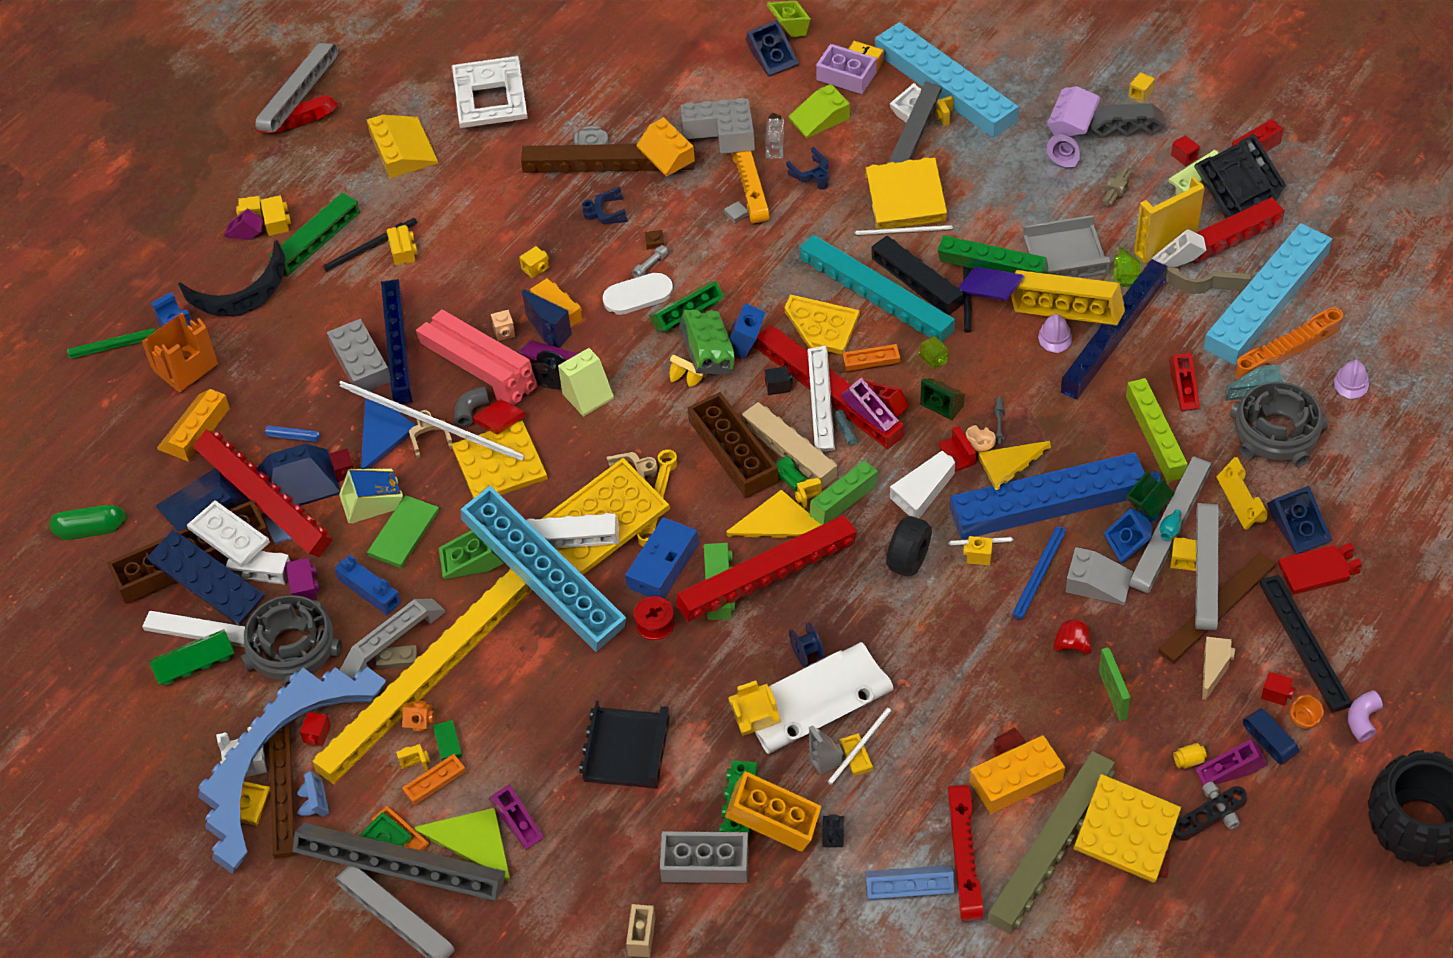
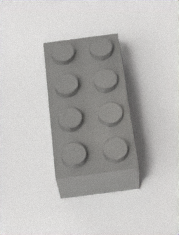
M361 319L327 332L330 347L352 385L364 390H372L391 382L388 367Z
M662 832L661 882L747 883L748 832Z

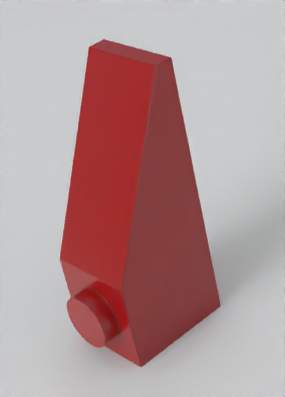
M1192 353L1173 355L1169 359L1180 410L1200 409Z
M865 381L896 418L902 415L909 407L901 388Z

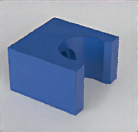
M171 292L151 303L159 327H162L180 313L184 314L187 325L191 326L190 313L186 309L180 310Z
M744 303L733 322V330L729 337L734 355L745 359L757 338L766 312Z

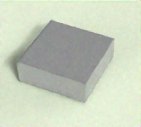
M739 201L724 209V213L734 223L749 216V211Z

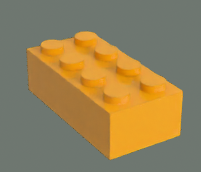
M1044 735L971 768L969 782L989 813L993 814L1064 780L1065 766Z
M745 771L735 784L725 817L802 852L812 839L821 806Z

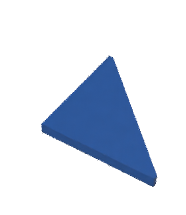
M365 398L361 469L372 467L409 437V430L416 426L398 411Z

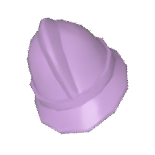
M1055 135L1047 143V153L1052 161L1063 167L1076 166L1080 159V148L1074 138L1065 135Z
M1053 314L1045 321L1039 331L1040 345L1047 351L1060 353L1067 350L1072 344L1071 330L1062 316Z
M1357 359L1346 363L1334 378L1335 389L1341 396L1348 399H1356L1362 397L1368 391L1369 380L1365 366Z

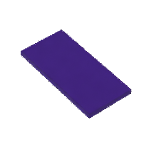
M974 267L958 288L965 294L1006 301L1024 279V275Z

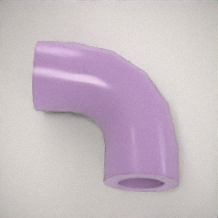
M1374 690L1354 700L1348 710V724L1353 735L1360 743L1372 738L1377 731L1370 722L1369 716L1381 710L1383 705L1380 696Z

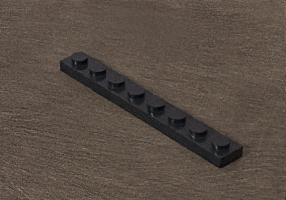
M1276 575L1260 580V586L1331 713L1351 707L1352 702L1281 577Z

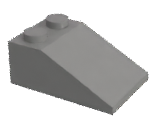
M1075 547L1067 576L1065 592L1125 605L1133 571L1095 551Z

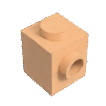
M509 310L491 314L497 341L515 337Z

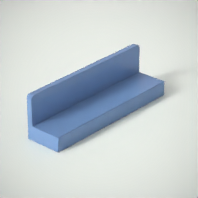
M951 865L865 871L868 899L954 893Z

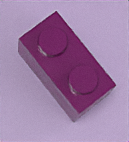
M309 558L287 562L286 567L291 595L318 600L316 592H319L320 588L318 580L314 581V576H317L315 564L311 565Z

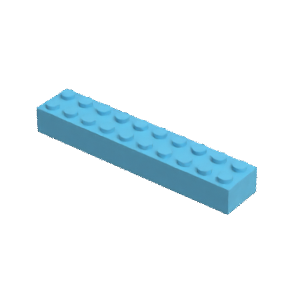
M898 22L875 38V47L884 50V60L922 87L925 81L942 86L939 99L952 96L953 109L992 138L1018 121L1019 106L902 23Z
M1300 223L1207 332L1203 349L1236 365L1237 359L1247 353L1330 252L1332 238Z
M491 486L487 487L461 508V520L595 652L625 628L626 617Z

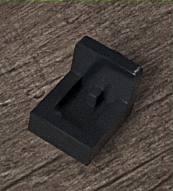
M836 814L823 816V847L844 846V816Z

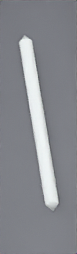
M1011 537L993 538V543L1012 542L1014 539ZM969 540L950 541L948 544L950 546L964 545V543L968 544Z

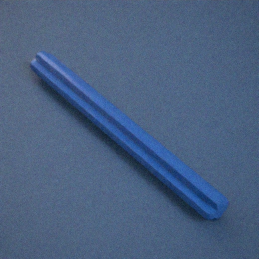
M1061 526L1054 529L1012 613L1013 617L1017 620L1024 618L1066 534V530Z

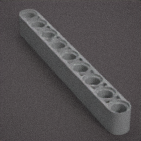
M317 44L256 118V128L258 131H277L335 60L338 54L336 44Z
M1192 457L1174 496L1171 498L1132 575L1129 587L1148 594L1150 593L1173 547L1174 538L1166 541L1160 537V524L1166 516L1173 514L1175 509L1182 512L1180 516L1182 525L1175 536L1176 538L1178 537L1210 473L1211 462Z

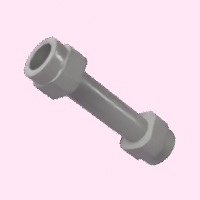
M663 245L657 247L654 250V254L642 265L638 264L632 270L633 276L635 278L644 276L646 270L658 259L662 260L668 254L667 248Z
M1212 781L1202 787L1207 798L1213 799L1219 795V789ZM1216 804L1220 812L1225 810L1226 807L1223 804ZM1235 813L1224 817L1223 822L1230 830L1240 825V821Z

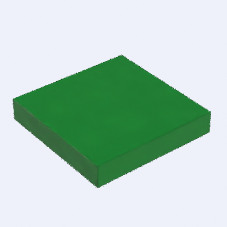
M381 812L359 835L403 847L413 839L407 831L384 812Z

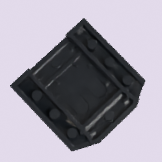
M1255 134L1194 165L1225 218L1233 216L1271 197L1277 201L1286 187L1285 182Z

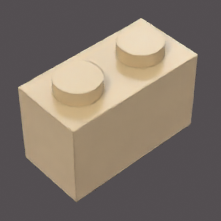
M632 904L626 943L628 956L650 958L655 924L654 906Z

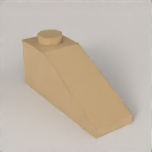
M1206 638L1203 668V700L1209 697L1229 667L1230 660H1234L1235 648H1231V639Z

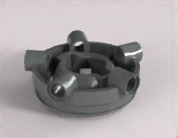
M1268 382L1252 388L1244 395L1241 402H1235L1230 413V417L1235 418L1237 436L1243 443L1239 446V451L1248 460L1259 455L1272 460H1291L1296 467H1301L1310 460L1308 453L1317 445L1321 431H1327V417L1325 414H1322L1317 400L1305 389L1287 382ZM1268 397H1273L1272 402L1267 403ZM1284 415L1293 422V433L1286 437L1287 429L1285 426L1273 425L1263 417L1258 418V416ZM1250 416H1251L1250 423L1253 424L1254 427H1250L1249 424L1247 423L1248 420L1250 419Z
M281 596L261 605L248 619L244 629L246 653L241 655V659L247 671L255 669L268 678L284 680L285 687H287L290 683L289 679L295 671L299 673L304 668L313 673L327 661L329 656L339 657L342 643L341 639L335 638L331 620L322 604L303 596ZM294 609H298L300 617L295 614ZM317 627H320L319 633H317ZM256 629L260 643L256 644L255 640L252 639V636ZM288 629H297L302 632L310 631L309 637L303 636L293 644L280 646L279 653L273 651L274 641L281 632ZM316 640L317 646L312 651H310ZM261 652L264 653L267 659L262 658ZM276 659V660H279L280 662H275V661H270V660Z

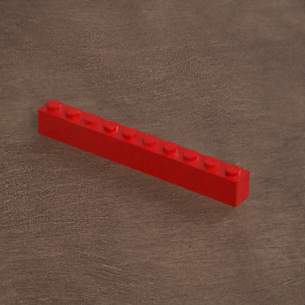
M770 325L758 334L756 349L778 366H786L788 373H791L796 380L811 390L808 350L800 347L793 339L788 338L780 329L775 328L773 325ZM829 368L831 402L835 410L887 450L904 437V425L900 420L884 433L855 412L841 396L851 385L846 379H842L833 369Z
M206 429L193 448L244 495L253 500L257 507L307 553L320 558L333 540L328 535L329 531L321 525L318 526L316 524L317 520L309 514L306 515L304 513L305 509L297 503L294 504L291 496L282 493L280 486L274 482L271 483L269 481L270 477L261 471L259 472L257 470L258 466L251 461L248 462L246 455L234 449L235 445L227 440L225 441L223 439L224 436L216 430L212 432Z
M842 515L677 593L676 606L688 622L700 619L706 613L717 611L727 603H733L744 595H750L761 587H767L778 579H784L794 571H800L811 563H817L828 555H834L838 550L852 546L855 543L857 531L845 515Z

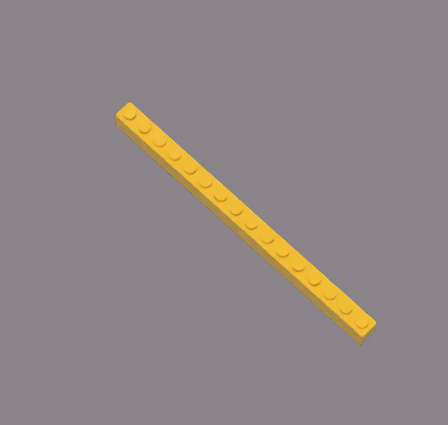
M510 568L509 572L499 578L496 584L490 590H487L480 600L472 604L469 610L463 616H460L451 628L445 630L442 636L432 643L422 656L417 657L414 663L408 669H405L394 683L389 684L387 689L380 696L376 697L366 710L361 711L358 717L351 724H348L337 738L332 739L329 745L315 756L313 764L316 772L334 785L403 717V707L407 703L420 701L532 589Z

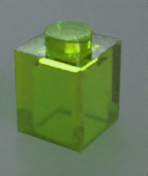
M934 335L920 344V357L935 369L948 361V348Z

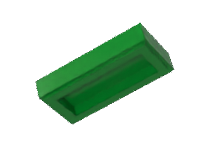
M453 720L433 725L441 760H445L452 754L457 758H461L462 754Z

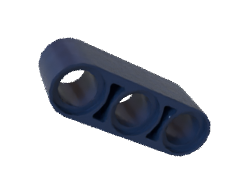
M1260 708L1243 719L1245 729L1277 763L1283 764L1299 753V748L1295 741L1264 709Z

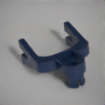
M815 147L811 148V153L814 154L812 160L819 163V165L812 170L800 172L790 161L786 162L789 168L787 170L789 176L801 182L813 179L818 183V188L822 190L829 187V173L827 171L829 162Z
M620 186L597 195L594 204L592 200L583 201L582 212L584 218L587 220L598 218L602 224L628 222L627 216H625V209L610 215H605L602 211V205L605 201L623 200Z

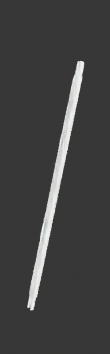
M343 381L339 382L341 384L340 387L507 456L519 460L524 458V455L505 446Z

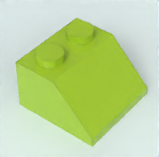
M797 1L767 2L768 8L791 37L806 36L810 17Z

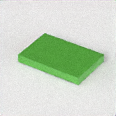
M1109 647L1101 650L1099 674L1119 721H1124L1128 717L1131 697Z

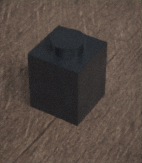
M786 366L764 370L768 396L790 392V384H793L792 374L788 373Z

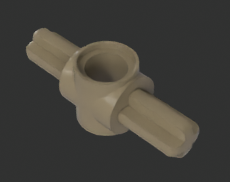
M1128 167L1122 168L1118 175L1109 178L1105 189L1107 194L1102 200L1106 207L1111 206L1116 198L1125 195L1128 187L1127 179L1131 174V170Z

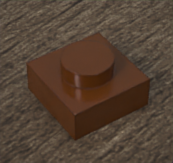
M662 230L645 232L647 250L656 249L661 245L664 246Z

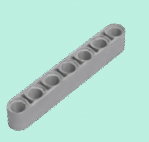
M1198 503L1196 513L1195 628L1198 630L1216 631L1218 624V504Z
M348 865L335 878L337 884L426 958H449L455 951L454 947L444 937L359 868Z

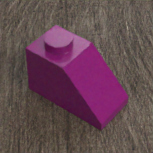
M247 208L228 223L224 236L226 238L251 240L253 237L259 236L263 231L264 219Z

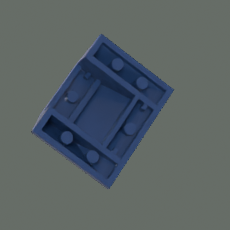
M305 443L269 454L257 469L259 472L261 471L268 475L271 483L274 482L280 486V491L293 498L292 502L300 506L340 494V488L328 450Z
M214 468L157 504L156 507L179 532L188 528L187 524L214 501H217L224 507L229 504L232 508H235L251 500L221 472Z

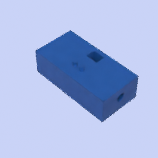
M663 517L625 574L627 588L647 597L659 596L665 598L699 545L697 530Z

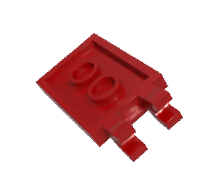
M1347 543L1339 549L1332 545L1278 560V565L1293 595L1349 581L1350 575L1360 574L1359 567H1362L1359 558L1349 563L1346 561V559L1353 557L1351 553L1354 551L1352 543Z

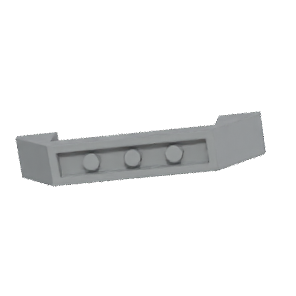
M414 599L352 646L340 671L353 680L359 670L363 672L369 660L423 619L431 624L442 616L445 610L433 599Z

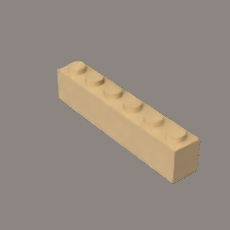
M757 402L742 414V421L750 432L781 458L785 456L790 457L796 469L807 479L819 477L822 489L837 478V464L835 461L827 458L819 448L811 445L808 439L801 437L793 427L786 425L768 407Z

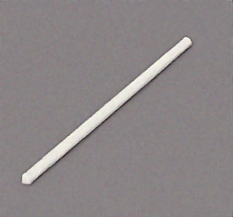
M953 226L856 231L855 234L869 235L952 230Z

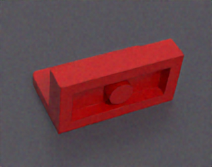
M960 426L952 428V438L939 442V447L944 453L954 459L955 472L976 465V452Z

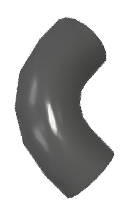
M486 386L471 389L459 397L454 405L453 413L456 426L461 428L470 426L473 422L472 411L478 406L490 404Z

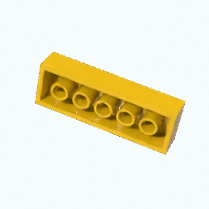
M1019 270L1015 272L1024 275V279L1011 293L1015 312L1049 317L1053 314H1058L1065 319L1118 325L1125 312L1120 283Z

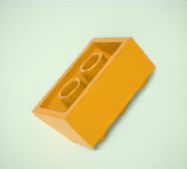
M664 117L650 124L637 143V148L666 177L695 161L694 146Z

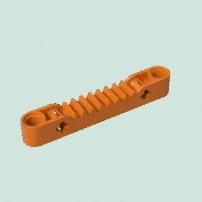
M1335 307L1328 308L1310 318L1307 323H1303L1302 327L1298 326L1296 330L1292 329L1290 334L1286 332L1284 337L1281 335L1278 340L1275 338L1273 343L1269 342L1267 346L1257 347L1240 356L1236 363L1235 377L1240 381H1250L1337 333L1341 328L1343 312Z

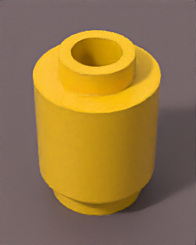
M1195 743L1179 748L1173 753L1177 767L1186 769L1204 763L1207 754L1203 746Z

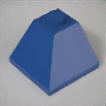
M1130 508L1104 532V535L1120 563H1124L1151 539L1153 526L1145 513Z

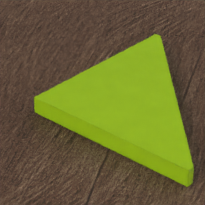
M495 808L415 826L416 832L426 836L432 842L454 851L460 857L478 865L505 871L504 880L510 881Z

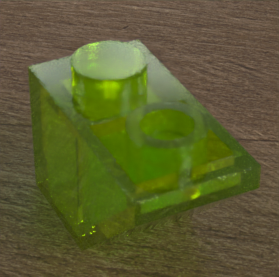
M1119 247L1118 255L1114 256V265L1117 268H1114L1113 279H1117L1120 287L1138 288L1140 261L1124 248Z

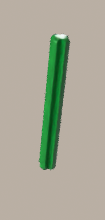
M146 329L68 348V357L73 359L139 343L155 332L156 329Z

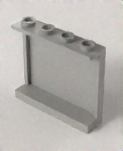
M1094 215L1024 226L1023 240L1027 252L1047 258L1049 268L1047 274L1076 278L1109 274L1110 259L1105 257L1093 225Z

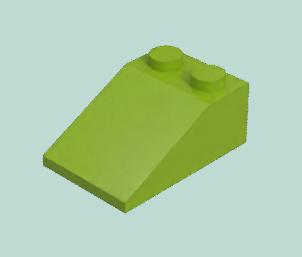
M830 84L813 93L788 117L806 138H809L850 119V103Z

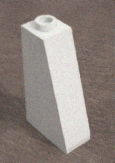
M943 451L939 452L890 486V499L909 516L920 518L955 474L954 459Z

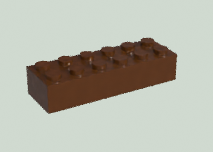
M721 392L688 407L690 424L745 498L779 482L778 467Z

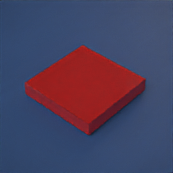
M500 399L473 416V421L498 435L523 419L525 412Z

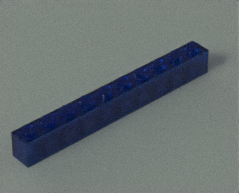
M1153 259L1149 261L1122 297L1125 312L1118 325H1101L1062 377L1061 393L1076 400L1080 397L1166 281L1167 265Z

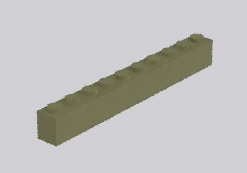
M1094 751L1091 752L989 911L988 923L1010 935L1015 928L1019 929L1024 920L1023 915L1025 912L1029 913L1035 902L1033 901L1035 896L1041 895L1045 887L1044 882L1047 878L1051 879L1055 872L1054 866L1057 862H1062L1066 854V847H1071L1074 843L1075 833L1082 826L1100 775L1103 774L1114 779L1116 775L1114 761Z

